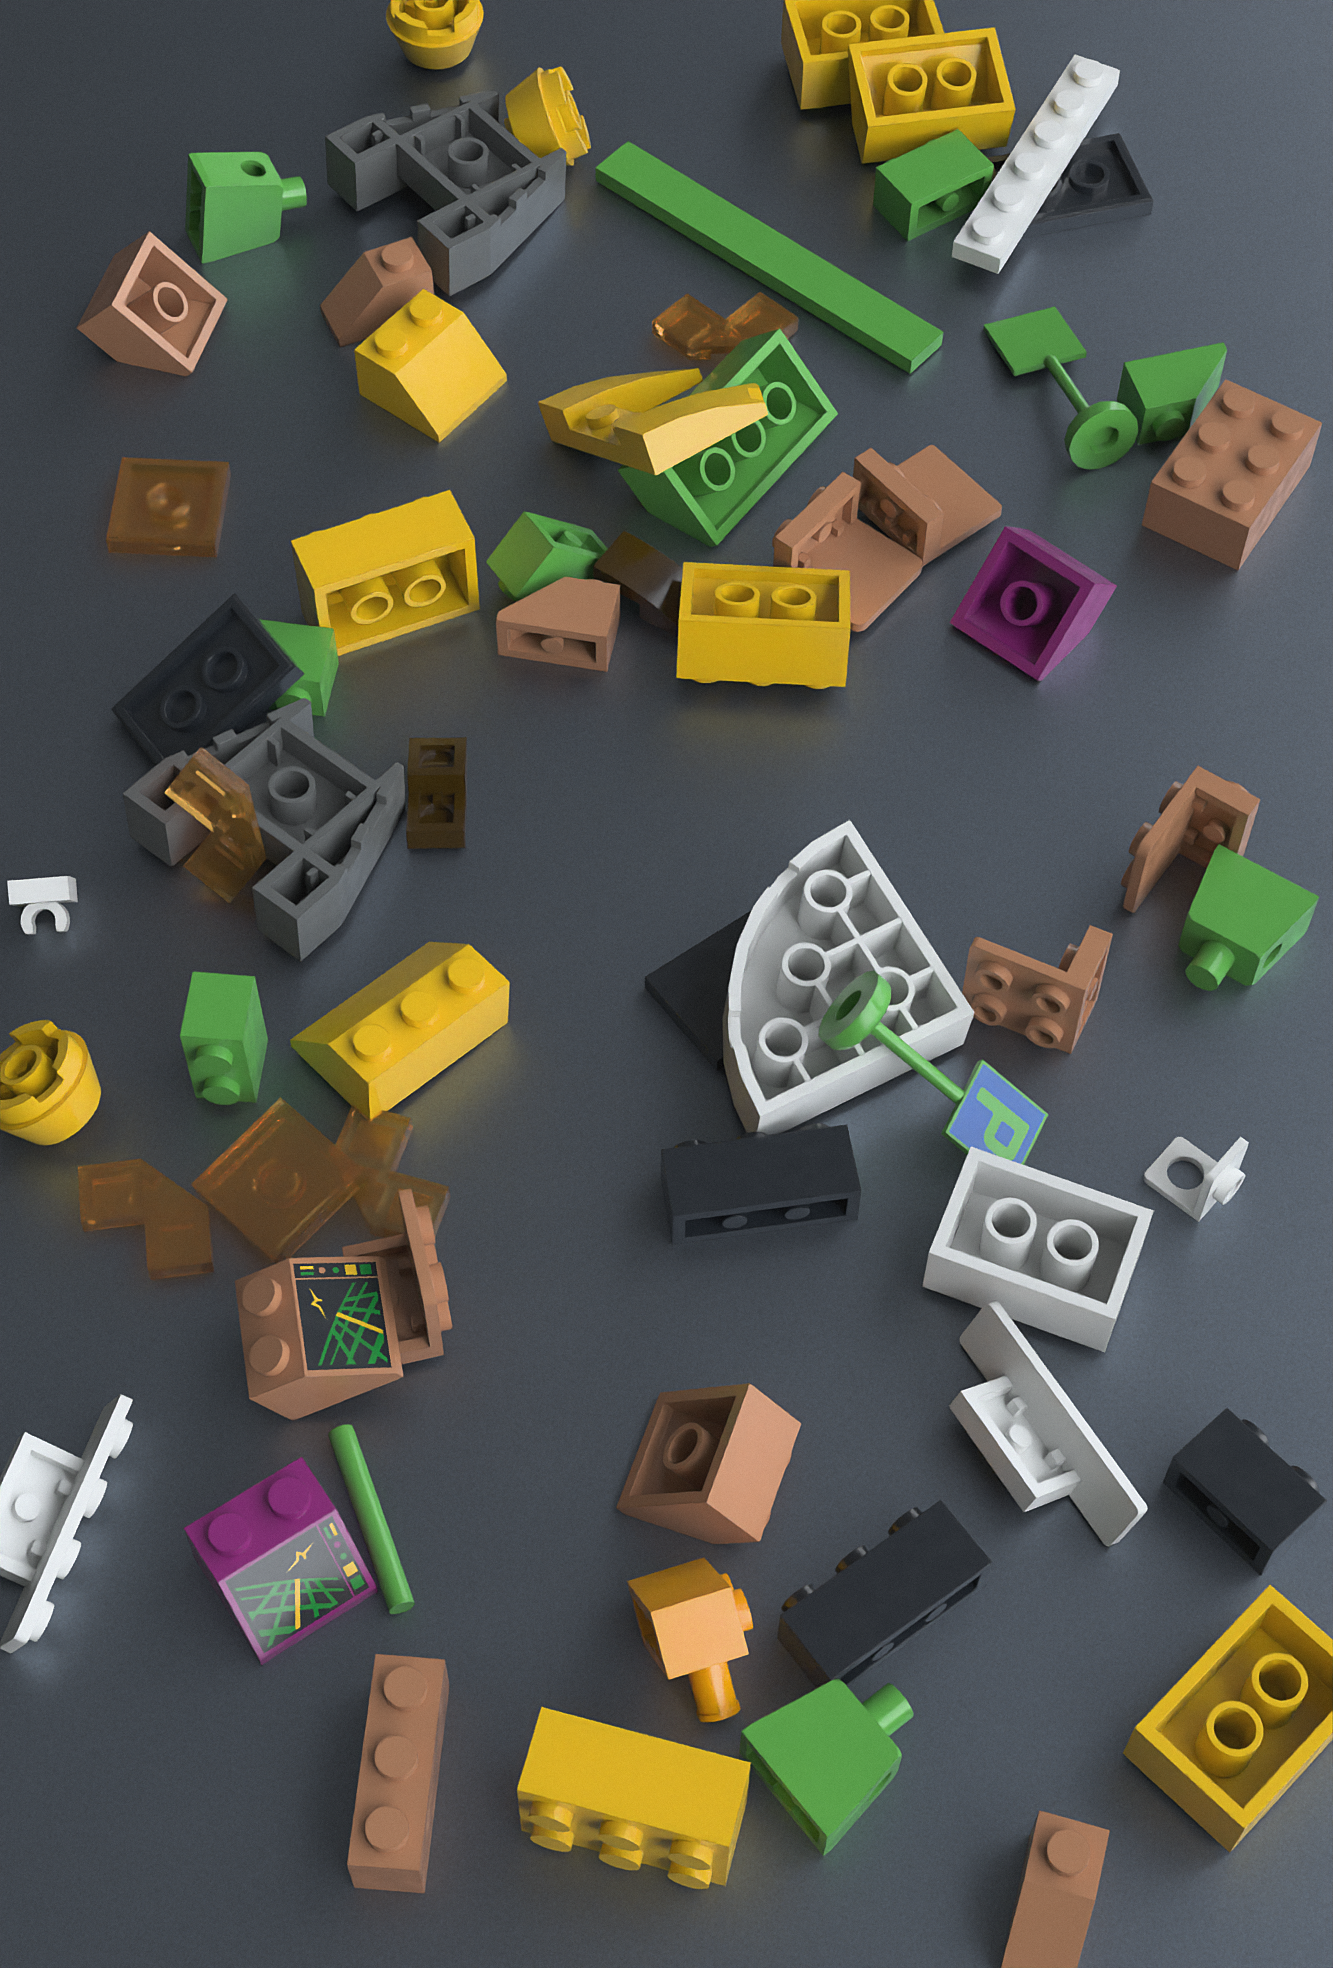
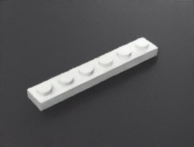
M1076 54L1073 56L953 242L952 257L999 274L1116 89L1120 74L1119 69Z

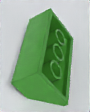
M780 328L742 340L690 394L694 395L706 391L756 383L760 387L768 415L658 475L626 465H622L618 469V472L648 513L709 547L717 546L838 415Z

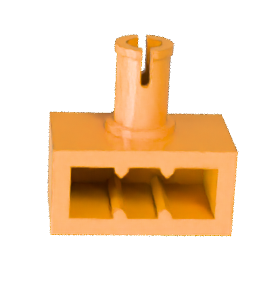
M704 1557L627 1581L644 1647L668 1680L688 1674L699 1721L707 1723L716 1722L737 1714L741 1707L738 1699H736L727 1661L749 1654L743 1632L753 1629L750 1609L742 1589L734 1590L728 1574L720 1575Z

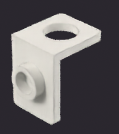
M1176 1137L1147 1169L1143 1180L1147 1185L1199 1222L1217 1201L1222 1205L1226 1204L1241 1186L1246 1175L1239 1168L1249 1142L1240 1137L1219 1162H1216L1183 1137ZM1178 1161L1193 1163L1200 1169L1203 1182L1194 1189L1178 1188L1168 1178V1167Z

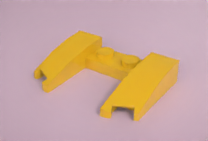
M699 368L606 377L573 386L538 402L551 441L653 475L662 473L768 415L760 387L756 383L701 392L660 405L701 383L703 379Z

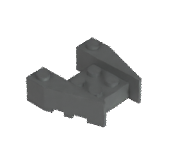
M495 89L459 97V105L431 111L428 103L410 107L409 116L386 120L384 113L366 116L325 136L327 184L356 211L408 186L436 210L417 220L418 248L432 270L433 282L448 296L490 276L565 200L566 151L560 148L542 158H538L499 123V93Z
M306 698L268 713L267 722L238 735L231 729L213 737V746L190 756H187L183 750L165 758L123 793L130 837L171 867L220 826L226 828L277 866L252 887L257 930L299 961L306 958L343 924L406 810L404 766L396 762L376 780L365 774L314 738L311 702Z

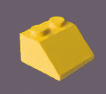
M422 289L354 349L359 394L438 443L446 438L507 382L506 372L464 312L425 289Z

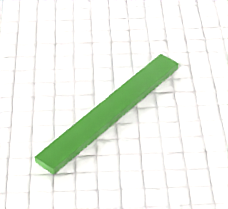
M627 141L595 167L596 181L909 374L942 345L943 331L631 142Z

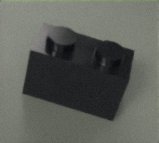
M1228 1408L1222 1411L1173 1456L1163 1483L1260 1576L1315 1525L1327 1502L1320 1494L1319 1487L1314 1479L1306 1471L1298 1466L1288 1465L1270 1448L1267 1437L1259 1427L1248 1420H1240Z

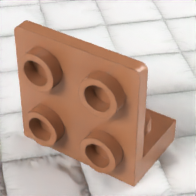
M934 445L927 446L897 466L887 462L872 448L854 458L853 478L860 482L858 509L894 542L919 556L922 560V567L1001 516L1002 505Z
M1090 925L1080 946L1071 943L1068 945L1058 968L983 938L975 937L969 948L962 994L975 1012L973 1017L984 1024L1001 1025L1023 1034L1038 1046L1057 1048L1071 1054L1098 999L1113 934Z

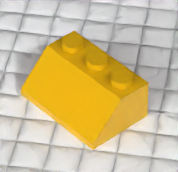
M995 27L849 44L848 63L852 124L862 164L897 158L925 145L930 140L938 139L957 129L979 150L1007 147L1016 108Z
M683 562L676 678L692 679L699 683H713L720 680L748 682L756 686H768L778 683L805 685L813 689H824L830 686L846 687L850 641V570Z
M428 942L290 1039L291 1047L367 1122L372 1123L508 1023L510 982L470 944Z

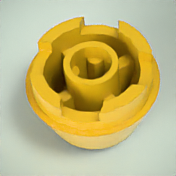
M391 0L386 10V21L405 57L410 62L422 68L445 69L461 63L470 54L483 21L484 11L480 0Z
M562 66L546 71L538 67L506 94L505 103L508 118L504 119L505 129L538 158L563 148L566 151V166L574 165V159L587 154V149L591 148L584 116H579L577 106L570 91L574 90Z
M50 1020L30 1022L9 1033L16 1042L0 1054V1130L34 1144L46 1146L66 1140L89 1121L99 1104L101 1086L87 1045L80 1035L72 1031L58 1029Z

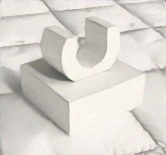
M59 876L7 881L9 905L17 907L26 906L21 914V927L25 934H36L35 919L38 913L43 910H50L54 914L57 932L68 931L70 916L61 903L78 902L75 878Z

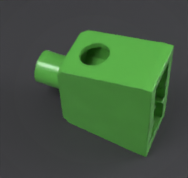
M203 152L188 154L185 231L202 264L274 243L280 237L282 211L302 208L307 204L306 188L302 178L296 176L280 179L270 158L263 152Z
M1218 844L1192 902L1178 944L1182 952L1193 957L1185 970L1187 978L1195 986L1207 991L1215 990L1225 975L1245 986L1254 985L1305 934L1319 896Z
M836 1679L748 1725L741 1731L739 1753L747 1762L751 1763V1768L824 1856L833 1849L897 1774L902 1754L889 1736L909 1721L914 1714L906 1698L890 1683L885 1684L861 1703L843 1681Z

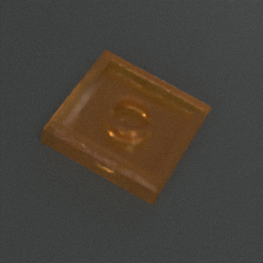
M122 457L106 537L109 553L217 557L231 478L229 462Z
M280 1097L191 1186L198 1195L272 1263L276 1264L290 1258L369 1178L361 1167Z

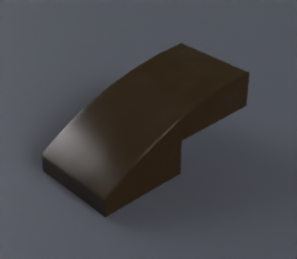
M623 531L593 566V579L604 583L620 585L621 595L640 604L641 619L678 638L683 568L646 542Z
M467 737L409 738L407 849L466 848Z

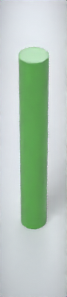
M352 1425L338 1426L328 1433V1437L390 1614L406 1612L415 1605L357 1436Z

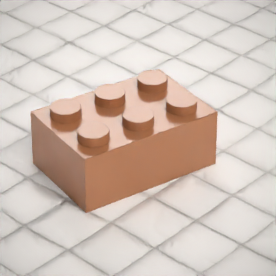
M1225 379L1152 480L1142 526L1239 570L1310 467L1322 422Z

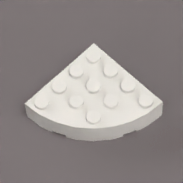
M850 820L812 841L789 862L788 868L777 877L771 887L766 888L753 906L736 946L722 1019L723 1062L734 1107L747 1133L764 1132L768 1135L782 1133L913 1069L871 1034L847 1050H834L818 1036L819 1026L832 1002L846 986L863 973L875 970L890 984L891 1001L880 1022L927 1061L964 1044L975 1013Z

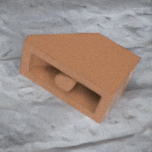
M412 237L363 252L320 305L321 314L339 347L367 339L422 289L434 295L432 270Z
M563 577L498 611L496 618L498 655L607 672L620 623V585L604 583L595 579L584 580Z
M1039 1810L1028 1839L1000 1968L1078 1967L1096 1900L1110 1830Z

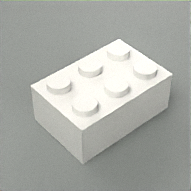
M970 1147L930 1248L922 1287L983 1308L985 1304L998 1301L1013 1320L1105 1352L1154 1210Z

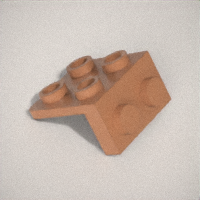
M842 472L827 487H819L811 496L807 507L793 520L787 519L779 526L772 540V546L774 547L773 567L850 570V629L860 632L864 631L921 574L922 560L919 556L857 519L860 482Z
M1200 766L1195 768L1184 785L1175 781L1159 807L1161 816L1154 825L1145 822L1136 833L1129 847V853L1135 856V858L1129 864L1121 880V885L1127 888L1123 908L1135 913L1178 853L1205 868L1208 867L1218 844L1244 856L1261 799L1248 793L1238 783L1226 781Z
M411 1188L398 1191L404 1234L342 1247L343 1257L380 1256L386 1260L401 1364L444 1355L441 1331L453 1329L447 1302L449 1297L441 1262L438 1263L434 1246L436 1241L428 1205L415 1207Z

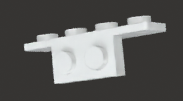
M998 1301L985 1304L960 1336V1343L988 1382L960 1391L949 1405L950 1409L1023 1512L1069 1495L1104 1545L1111 1546L1120 1542L1146 1513V1503Z
M119 1394L103 1408L81 1458L26 1432L17 1439L0 1477V1576L24 1586V1589L0 1641V1649L13 1653L24 1646L28 1640L38 1641L43 1634L54 1609V1604L46 1600L56 1577L63 1580L67 1576L81 1547V1542L73 1539L82 1516L90 1518L94 1514L105 1493L107 1481L99 1477L108 1456L114 1459L117 1458L131 1433L133 1423L126 1420L125 1417L133 1399Z

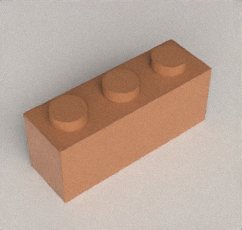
M375 1654L347 1867L354 1888L425 1893L450 1687L445 1659Z

